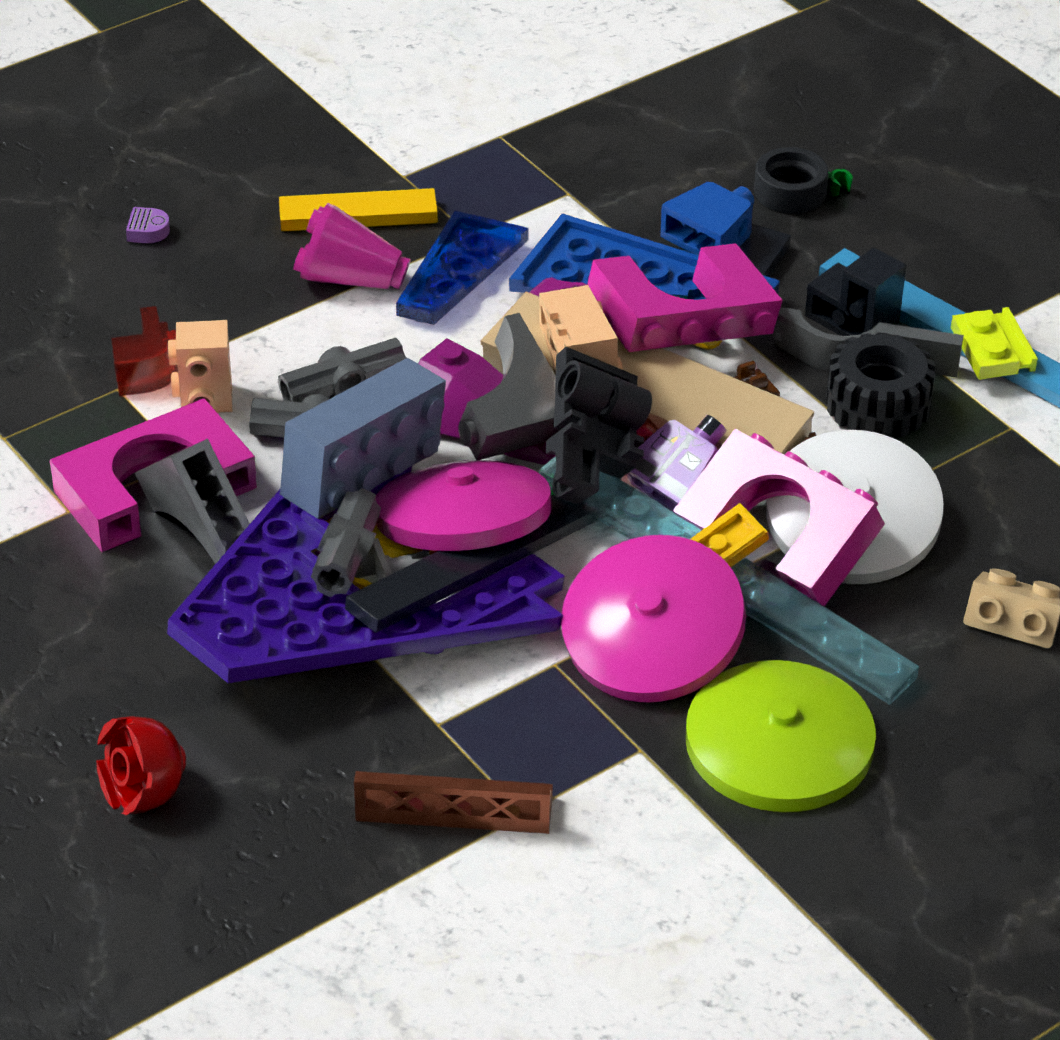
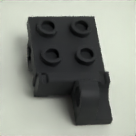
M565 347L556 355L554 428L560 431L546 441V454L556 455V473L552 483L553 494L558 498L579 504L599 491V471L621 479L636 468V461L644 456V450L638 448L644 443V437L637 435V430L645 423L650 414L652 395L649 390L637 386L638 376L568 347Z

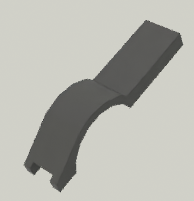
M781 307L777 320L782 322L781 333H776L774 345L811 367L829 372L831 354L835 353V348L839 344H845L846 339L851 337L859 338L861 334L850 336L827 334L813 328L804 319L801 310ZM881 322L872 330L862 333L878 335V332L887 333L890 336H903L907 341H915L920 344V349L927 350L931 355L930 360H933L935 363L936 374L957 377L964 335Z

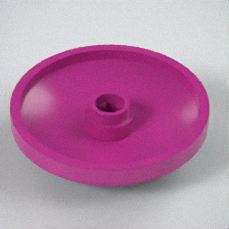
M464 460L435 464L405 473L387 483L377 493L376 501L381 507L376 526L388 539L412 548L433 551H462L496 546L531 533L548 519L552 510L551 489L548 481L541 474L530 468L513 463L492 460Z
M650 535L623 541L593 558L572 582L563 603V617L561 619L562 634L569 656L579 673L588 682L601 691L620 699L635 702H661L679 698L700 689L716 678L727 667L736 654L744 635L746 609L739 581L734 571L720 555L705 545L691 539L671 535Z

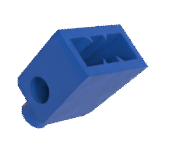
M706 182L662 204L660 237L696 255H699L701 247L735 243L740 247L751 233L754 196L748 188L743 186L731 192L714 182Z

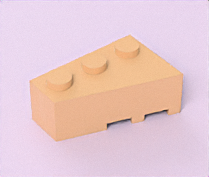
M588 285L539 293L540 326L555 372L556 355L565 347L623 370L621 359L618 357V338L603 313L601 302L596 300Z

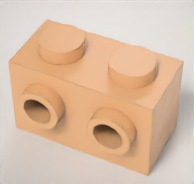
M227 320L176 322V340H168L169 365H177L178 372H171L172 397H180L181 407L205 398L217 413L233 412Z

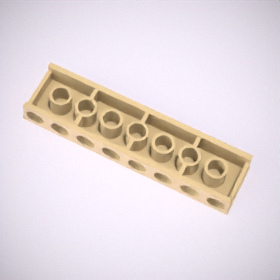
M525 292L480 340L483 346V358L503 374L502 360L494 341L504 317L520 313L556 375L540 326L539 297ZM618 339V357L621 359L623 370L638 376L637 386L649 390L652 395L650 414L645 423L637 430V435L644 437L645 441L669 420H676L693 431L706 415H710L717 419L727 430L715 445L718 450L734 429H737L748 436L756 433L764 437L772 444L774 450L785 455L787 451L803 442L805 437H808L812 431L813 410L664 348L628 352Z

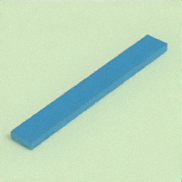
M844 248L820 266L819 276L837 262L847 267L860 258V256ZM904 281L900 321L913 328L953 334L951 330L952 315L965 314V312ZM1033 349L1038 358L1036 371L1029 372L1028 368L1019 369L1018 374L1002 376L1060 408V363Z

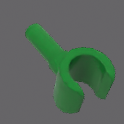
M835 169L829 172L827 194L830 197L838 196L840 187L845 192H850L853 181L852 174L845 169Z

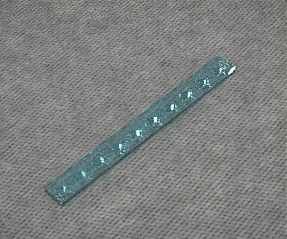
M556 456L539 469V474L548 481L551 490L556 473ZM600 471L599 491L581 502L595 511L596 519L629 540L650 535H671L691 539L702 531L619 478ZM743 558L731 567L739 581L747 615L890 705L917 679L918 665L752 561Z

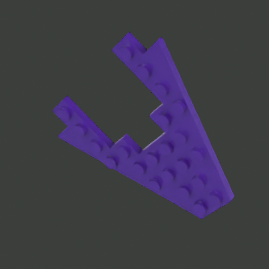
M412 466L377 485L370 492L377 495L387 483L405 473L411 472ZM279 489L168 619L167 634L227 683L422 652L439 654L447 648L555 632L561 629L563 614L544 600L563 590L565 576L533 553L446 599L434 603L375 633L345 610L346 596L360 590L352 583L346 594L340 593L329 597L317 591V585L311 578L313 567L321 552L317 548L329 525L326 520L337 514L338 509L317 519L281 496Z

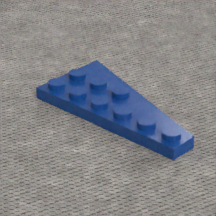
M563 213L509 278V291L521 293L530 292L546 278L587 284L593 260L630 256L646 278L661 291L684 299H706L692 281L699 255ZM763 275L778 294L780 280Z

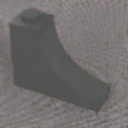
M520 313L504 317L494 341L502 360L503 380L486 395L469 401L458 425L461 441L464 445L469 446L476 460L544 443L560 431L554 428L556 375Z
M208 438L135 472L153 512H165L181 521L200 541L215 564L250 524Z

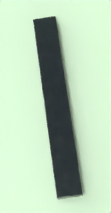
M599 471V491L579 504L558 498L554 494L551 495L552 510L548 519L531 533L510 542L481 549L437 551L346 596L345 610L377 633L631 504L633 491L610 475Z

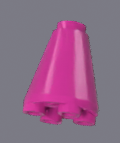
M327 203L325 207L320 206L318 210L314 209L306 232L312 234L309 244H306L305 248H300L293 270L301 272L300 277L302 279L388 290L391 286L397 289L401 288L411 259L403 257L402 251L337 206Z

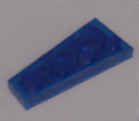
M454 211L396 302V316L435 325L529 240V228Z

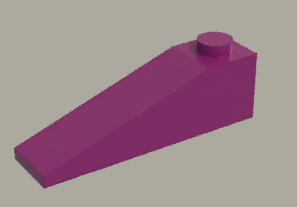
M448 338L424 355L418 362L419 365L446 380L445 407L442 412L440 438L443 434L460 438L458 425L467 403L486 395L503 380V374L482 356ZM546 442L504 453L508 457L549 467L556 465V455L546 454Z

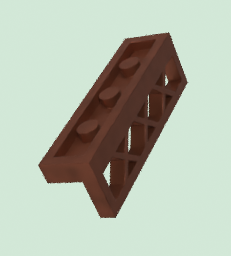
M356 771L354 778L356 821L549 834L553 784Z

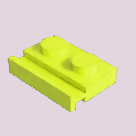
M1009 307L1003 308L1002 313L993 314L992 310L952 315L951 330L953 334L964 335L962 350L978 380L1018 374L1019 369L1028 368L1029 372L1036 371L1038 358Z

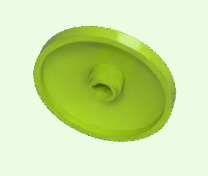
M766 660L750 662L730 668L704 685L694 697L688 710L686 747L694 768L716 791L731 800L752 808L773 812H800L829 805L852 792L865 778L873 761L876 728L867 704L842 679L811 665L792 661Z

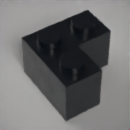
M874 247L847 267L837 262L808 284L805 316L840 336L860 335L872 330L879 322L899 325L906 264Z

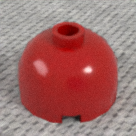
M129 716L113 718L105 723L99 734L97 744H106L105 759L96 761L100 786L108 804L113 809L119 808L122 805L124 808L122 814L131 815L156 809L171 799L181 782L182 774L186 767L185 751L179 745L174 734L162 722L147 717Z

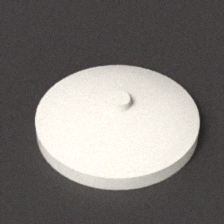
M839 430L809 438L789 451L803 459L808 468L817 473L821 470H826L836 476L842 482L843 487L853 492L856 489L864 490L878 502L877 509L885 525L842 583L869 584L889 580L912 569L930 552L941 528L944 505L943 494L939 481L931 467L909 446L889 436L875 432ZM791 495L775 496L766 499L768 527L776 544L785 555L806 528L811 511L809 502Z

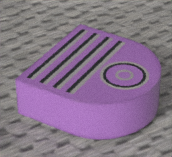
M133 207L126 229L127 242L156 243L169 235V217L166 212L156 208Z

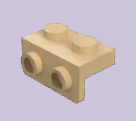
M990 569L989 573L983 571L973 581L963 620L964 624L1044 648H1050L1053 645L1060 621V587L1043 581H1034L1033 585L1016 581L1015 574L1001 569Z

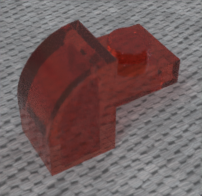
M156 306L140 308L142 334L111 338L119 396L159 390L171 383V372H178L177 365H169L168 340H176V330L169 331L167 321L159 322Z

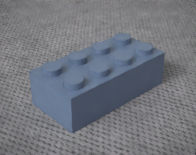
M406 358L285 423L280 495L319 519L338 509L347 491L354 492L361 488L370 491L421 460L432 456L438 451L441 440L440 428L442 412L445 407L446 380L413 360Z

